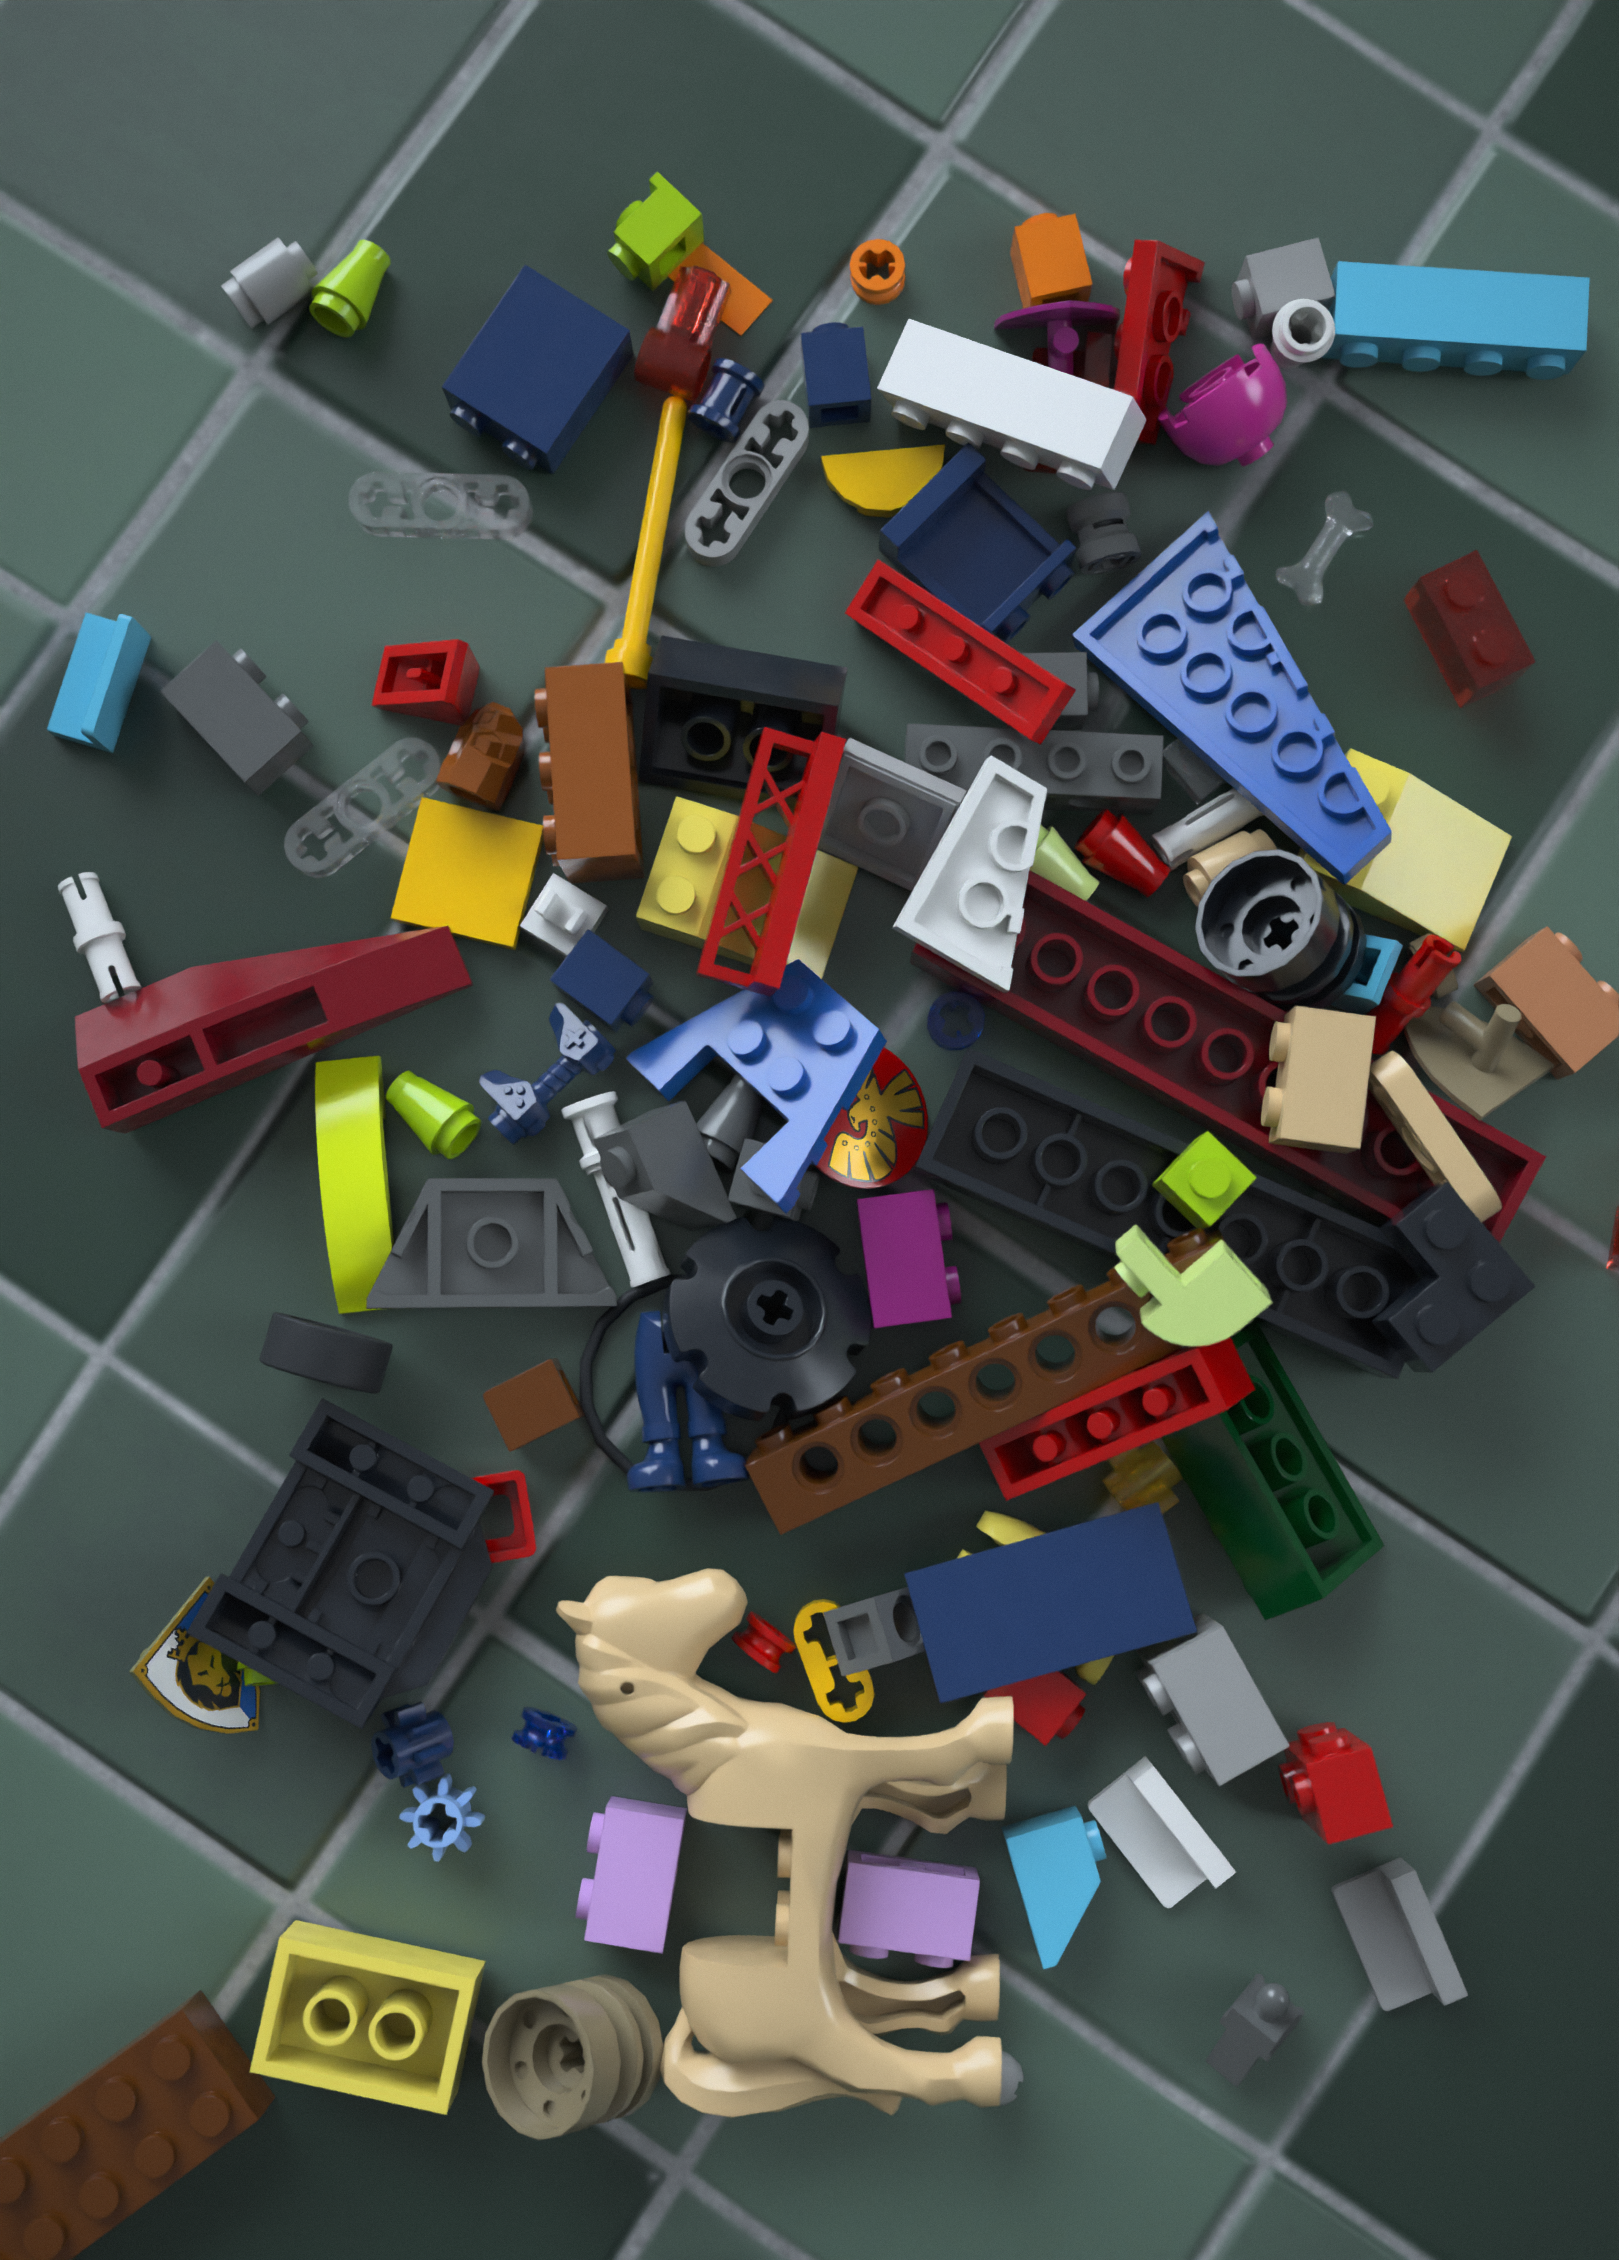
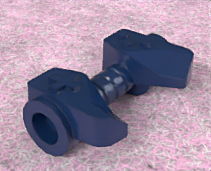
M563 1003L555 1004L549 1016V1022L555 1033L558 1049L562 1056L537 1081L531 1085L528 1081L511 1077L499 1070H492L481 1075L479 1078L480 1085L498 1103L495 1106L496 1110L488 1117V1120L513 1145L522 1137L526 1138L528 1135H537L545 1127V1122L551 1116L547 1104L576 1075H579L582 1071L595 1075L597 1072L605 1070L614 1060L613 1054L617 1050L587 1019L582 1023Z

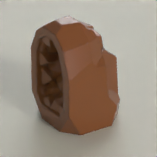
M491 702L476 709L465 721L464 725L459 727L448 755L442 762L436 780L441 789L480 806L500 811L524 756L523 728L511 709Z

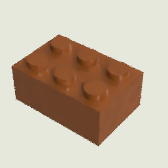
M623 662L544 667L546 688L535 689V710L538 728H543L545 743L550 744V751L539 752V772L542 791H547L549 805H554V815L543 816L546 854H551L553 867L561 866L571 884L645 878L633 700Z

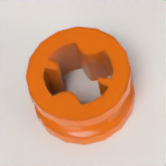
M868 240L859 245L851 256V284L859 298L866 303L881 305L887 304L899 296L904 288L906 278L904 256L898 246L888 240ZM871 262L879 268L888 263L889 278L884 280L881 276L875 275L868 280L866 265Z

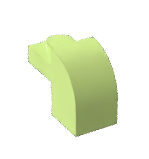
M1134 1225L1116 1241V1254L1122 1260L1115 1266L1119 1275L1141 1298L1149 1291L1155 1296L1140 1309L1142 1324L1158 1337L1171 1343L1185 1346H1204L1220 1342L1238 1332L1272 1303L1264 1285L1222 1239L1182 1274L1178 1272L1137 1225Z

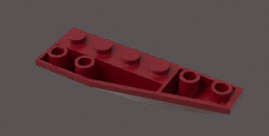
M449 926L190 967L76 1016L75 1030L78 1070L101 1128L126 1134L471 987L474 984Z

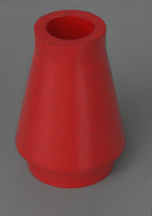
M1106 808L1091 821L1074 846V849L1084 856L1082 863L1138 890L1146 898L1159 888L1171 870L1168 865L1160 860L1123 813L1115 816Z

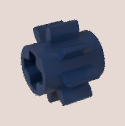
M421 1701L413 1705L406 1704L381 1714L385 1729L374 1733L371 1748L374 1761L379 1771L386 1778L394 1779L399 1777L401 1786L405 1788L412 1784L419 1786L445 1774L440 1760L452 1754L454 1740L451 1728L440 1712L432 1710L426 1713L424 1702Z

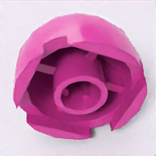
M1264 344L1252 346L1255 359L1245 364L1240 355L1236 354L1184 390L1179 397L1182 402L1189 404L1182 408L1174 417L1168 407L1160 413L1157 418L1158 422L1170 440L1184 455L1201 464L1217 466L1237 458L1241 466L1244 467L1262 457L1274 446L1269 435L1282 422L1287 405V391L1280 369Z

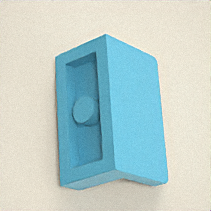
M85 613L47 727V731L52 735L106 752H114L151 640V636L133 617L119 614L117 621Z

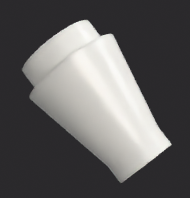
M1297 299L1284 305L1277 313L1273 322V341L1270 347V354L1277 365L1284 369H1293L1303 363L1321 358L1330 349L1335 337V324L1330 312L1319 302L1310 299Z

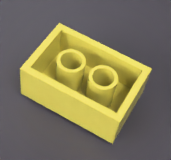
M295 1920L279 1937L250 2072L447 2115L459 2089L486 1961Z

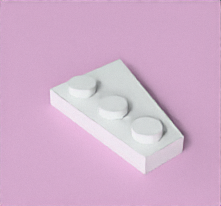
M992 755L988 757L892 927L897 932L1003 993L1010 990L1014 969L1011 968L1017 934H1020L1025 910L1022 909L1029 869L1033 866L1047 788Z

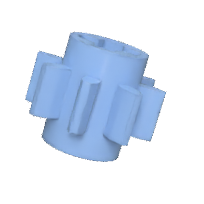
M446 1773L441 1778L438 1789L433 1792L426 1784L416 1785L412 1791L414 1797L421 1805L404 1809L399 1817L404 1822H413L415 1834L408 1843L409 1848L417 1847L421 1842L426 1846L432 1847L434 1861H440L447 1846L454 1843L458 1850L465 1853L472 1845V1842L464 1828L480 1826L485 1820L484 1814L471 1812L469 1801L477 1790L475 1786L467 1788L464 1792L453 1788L452 1777L449 1773ZM439 1803L446 1805L445 1811L447 1816L457 1818L446 1831L439 1829L438 1818L428 1816Z

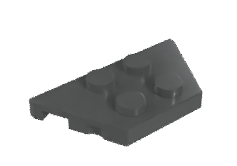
M428 1178L367 1297L366 1309L617 1306V1296L612 1286H609L592 1253L593 1249L583 1229L579 1227L570 1209L571 1205L557 1178Z

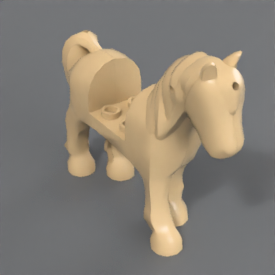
M706 1568L675 1579L658 1582L643 1577L607 1576L595 1584L584 1603L560 1601L556 1611L576 1633V1658L580 1665L578 1684L591 1702L593 1711L602 1727L614 1734L625 1747L643 1760L654 1772L671 1779L674 1787L687 1795L688 1813L691 1817L705 1822L730 1826L780 1828L778 1877L791 1878L790 1891L778 1890L775 1936L725 1935L706 1937L690 1941L682 1947L680 1960V1997L682 2008L663 2044L664 2050L660 2063V2073L664 2084L684 2104L702 2113L727 2117L761 2112H780L813 2101L839 2097L863 2101L891 2116L898 2110L903 2097L918 2099L931 2106L966 2100L978 2107L999 2106L1002 2079L1001 2038L976 2036L964 2046L951 2053L906 2050L878 2038L894 2031L908 2028H921L942 2036L952 2034L957 2025L963 2020L976 2022L997 2021L1000 1994L999 1954L970 1955V1961H963L954 1970L923 1980L903 1981L889 1979L861 1969L845 1957L839 1949L832 1931L836 1885L851 1825L861 1809L876 1808L891 1812L913 1821L931 1833L947 1834L969 1817L984 1821L1004 1820L1007 1788L1006 1765L1011 1763L1013 1749L1012 1696L981 1698L971 1714L953 1728L938 1733L898 1738L847 1734L823 1717L782 1703L758 1702L736 1697L696 1674L708 1649L740 1624L748 1603L746 1594L737 1580L722 1569ZM694 2034L699 2043L707 2049L706 2051H696L693 2049L692 2039Z

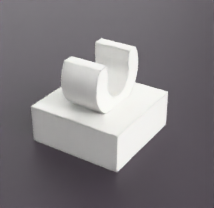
M553 873L520 927L523 931L567 957L587 929L595 933L609 909L604 903Z

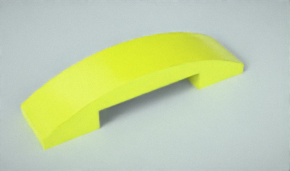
M378 1055L316 1062L315 1113L319 1180L328 1257L339 1314L383 1310L366 1309L367 1297L395 1244L383 1119L387 1118L381 1057Z

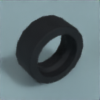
M275 1312L272 1314L259 1361L269 1367L297 1376L351 1390L377 1394L381 1390L393 1345L384 1340L340 1327Z

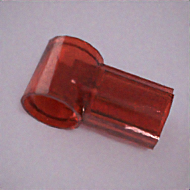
M699 266L680 267L657 328L651 327L641 345L634 371V380L636 382L693 403L697 400L704 386L711 363L712 349L710 346L731 294L730 283L722 280L715 272Z

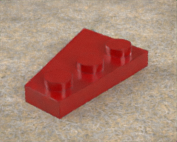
M1135 239L1133 255L1127 261L1124 269L1123 287L1127 299L1124 321L1119 325L1114 340V352L1118 365L1115 386L1112 388L1115 391L1134 397L1146 418L1145 425L1136 443L1155 445L1160 429V423L1157 418L1166 407L1174 378L1173 363L1168 356L1171 343L1175 341L1178 335H1186L1191 316L1188 309H1183L1188 282L1200 283L1205 266L1204 261L1159 240Z

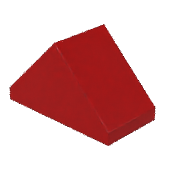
M459 639L385 646L371 706L381 710L462 726L470 716L480 666L469 644Z

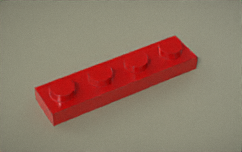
M879 559L845 611L846 615L1040 745L1076 691V689Z

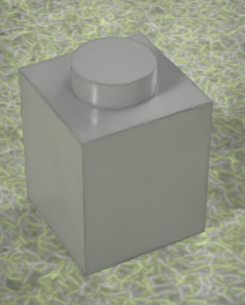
M1319 237L1247 255L1236 282L1232 283L1231 289L1236 315L1240 320L1247 319L1252 339L1271 335L1277 313L1284 305L1297 299L1314 300L1322 304L1329 311L1335 298V292Z

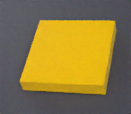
M421 797L390 918L394 922L423 929L449 926L453 936L516 950L521 930L520 925L524 919L544 839L543 826Z

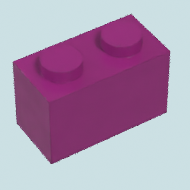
M934 1189L857 1199L856 1206L873 1329L952 1318L950 1305L961 1304V1292L956 1265L948 1267L944 1265L941 1241L952 1240L948 1203H936Z

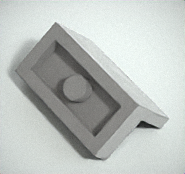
M1401 1857L1332 1887L1331 1893L1377 2002L1384 2011L1393 2010L1430 1993L1444 2006L1469 1996L1415 1869Z

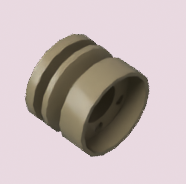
M603 1974L514 1994L496 2010L485 2033L482 2064L486 2088L499 2115L518 2133L541 2140L562 2136L588 2128L591 2125L609 2122L613 2119L633 2114L650 2099L660 2079V2063L664 2048L659 2021L647 1998L628 1980Z

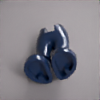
M660 1311L641 1312L635 1336L634 1365L636 1391L644 1425L642 1427V1441L644 1444H649L645 1459L633 1465L628 1471L629 1491L648 1493L677 1491L686 1488L684 1466L678 1441L681 1440L676 1396L679 1386L683 1387L685 1392L689 1420L687 1423L688 1438L692 1440L691 1468L693 1487H715L749 1480V1473L745 1467L747 1459L740 1454L728 1451L721 1438L727 1434L723 1411L710 1404L693 1389V1384L699 1377L696 1366L689 1361L674 1362L670 1353L664 1354L663 1345H666V1340L661 1326Z

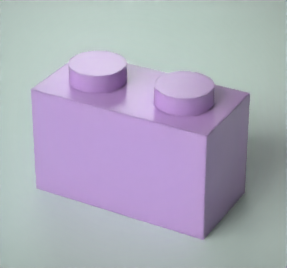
M611 1796L606 1806L605 1814L593 1813L587 1852L598 1854L594 1880L582 1879L576 1910V1918L587 1920L584 1941L663 1953L688 1808Z
M848 1850L838 1922V1943L850 1944L849 1951L851 1953L867 1958H887L889 1950L914 1953V1960L916 1962L931 1967H952L954 1959L970 1961L980 1885L976 1867Z

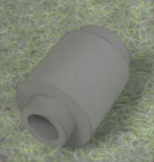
M277 237L232 269L230 273L233 277L222 284L221 287L252 329L263 320L267 325L271 324L309 297L314 288L309 280L317 275L318 272L296 241L286 247Z

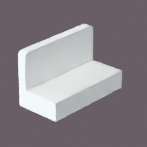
M1146 1756L1088 1802L1089 1811L1166 1908L1173 1907L1207 1878L1216 1889L1236 1873Z

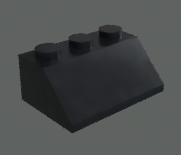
M661 635L648 672L638 782L743 800L764 727L813 742L821 732L837 736L848 668ZM772 748L767 770L780 792L802 780L807 758ZM762 785L758 803L771 798L764 785ZM798 793L785 800L789 808L794 809Z

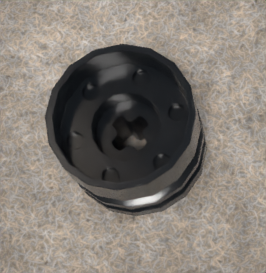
M1280 849L1254 851L1232 861L1211 881L1199 902L1195 925L1200 950L1218 971L1231 982L1285 1012H1289L1296 1006L1322 1009L1331 1005L1351 987L1364 961L1367 939L1360 916L1302 857Z

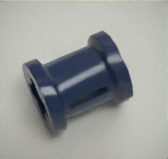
M717 358L711 369L715 376L700 404L692 405L688 416L689 420L703 432L721 441L736 443L740 435L738 424L752 397H760L765 385L755 373L741 364L729 359Z

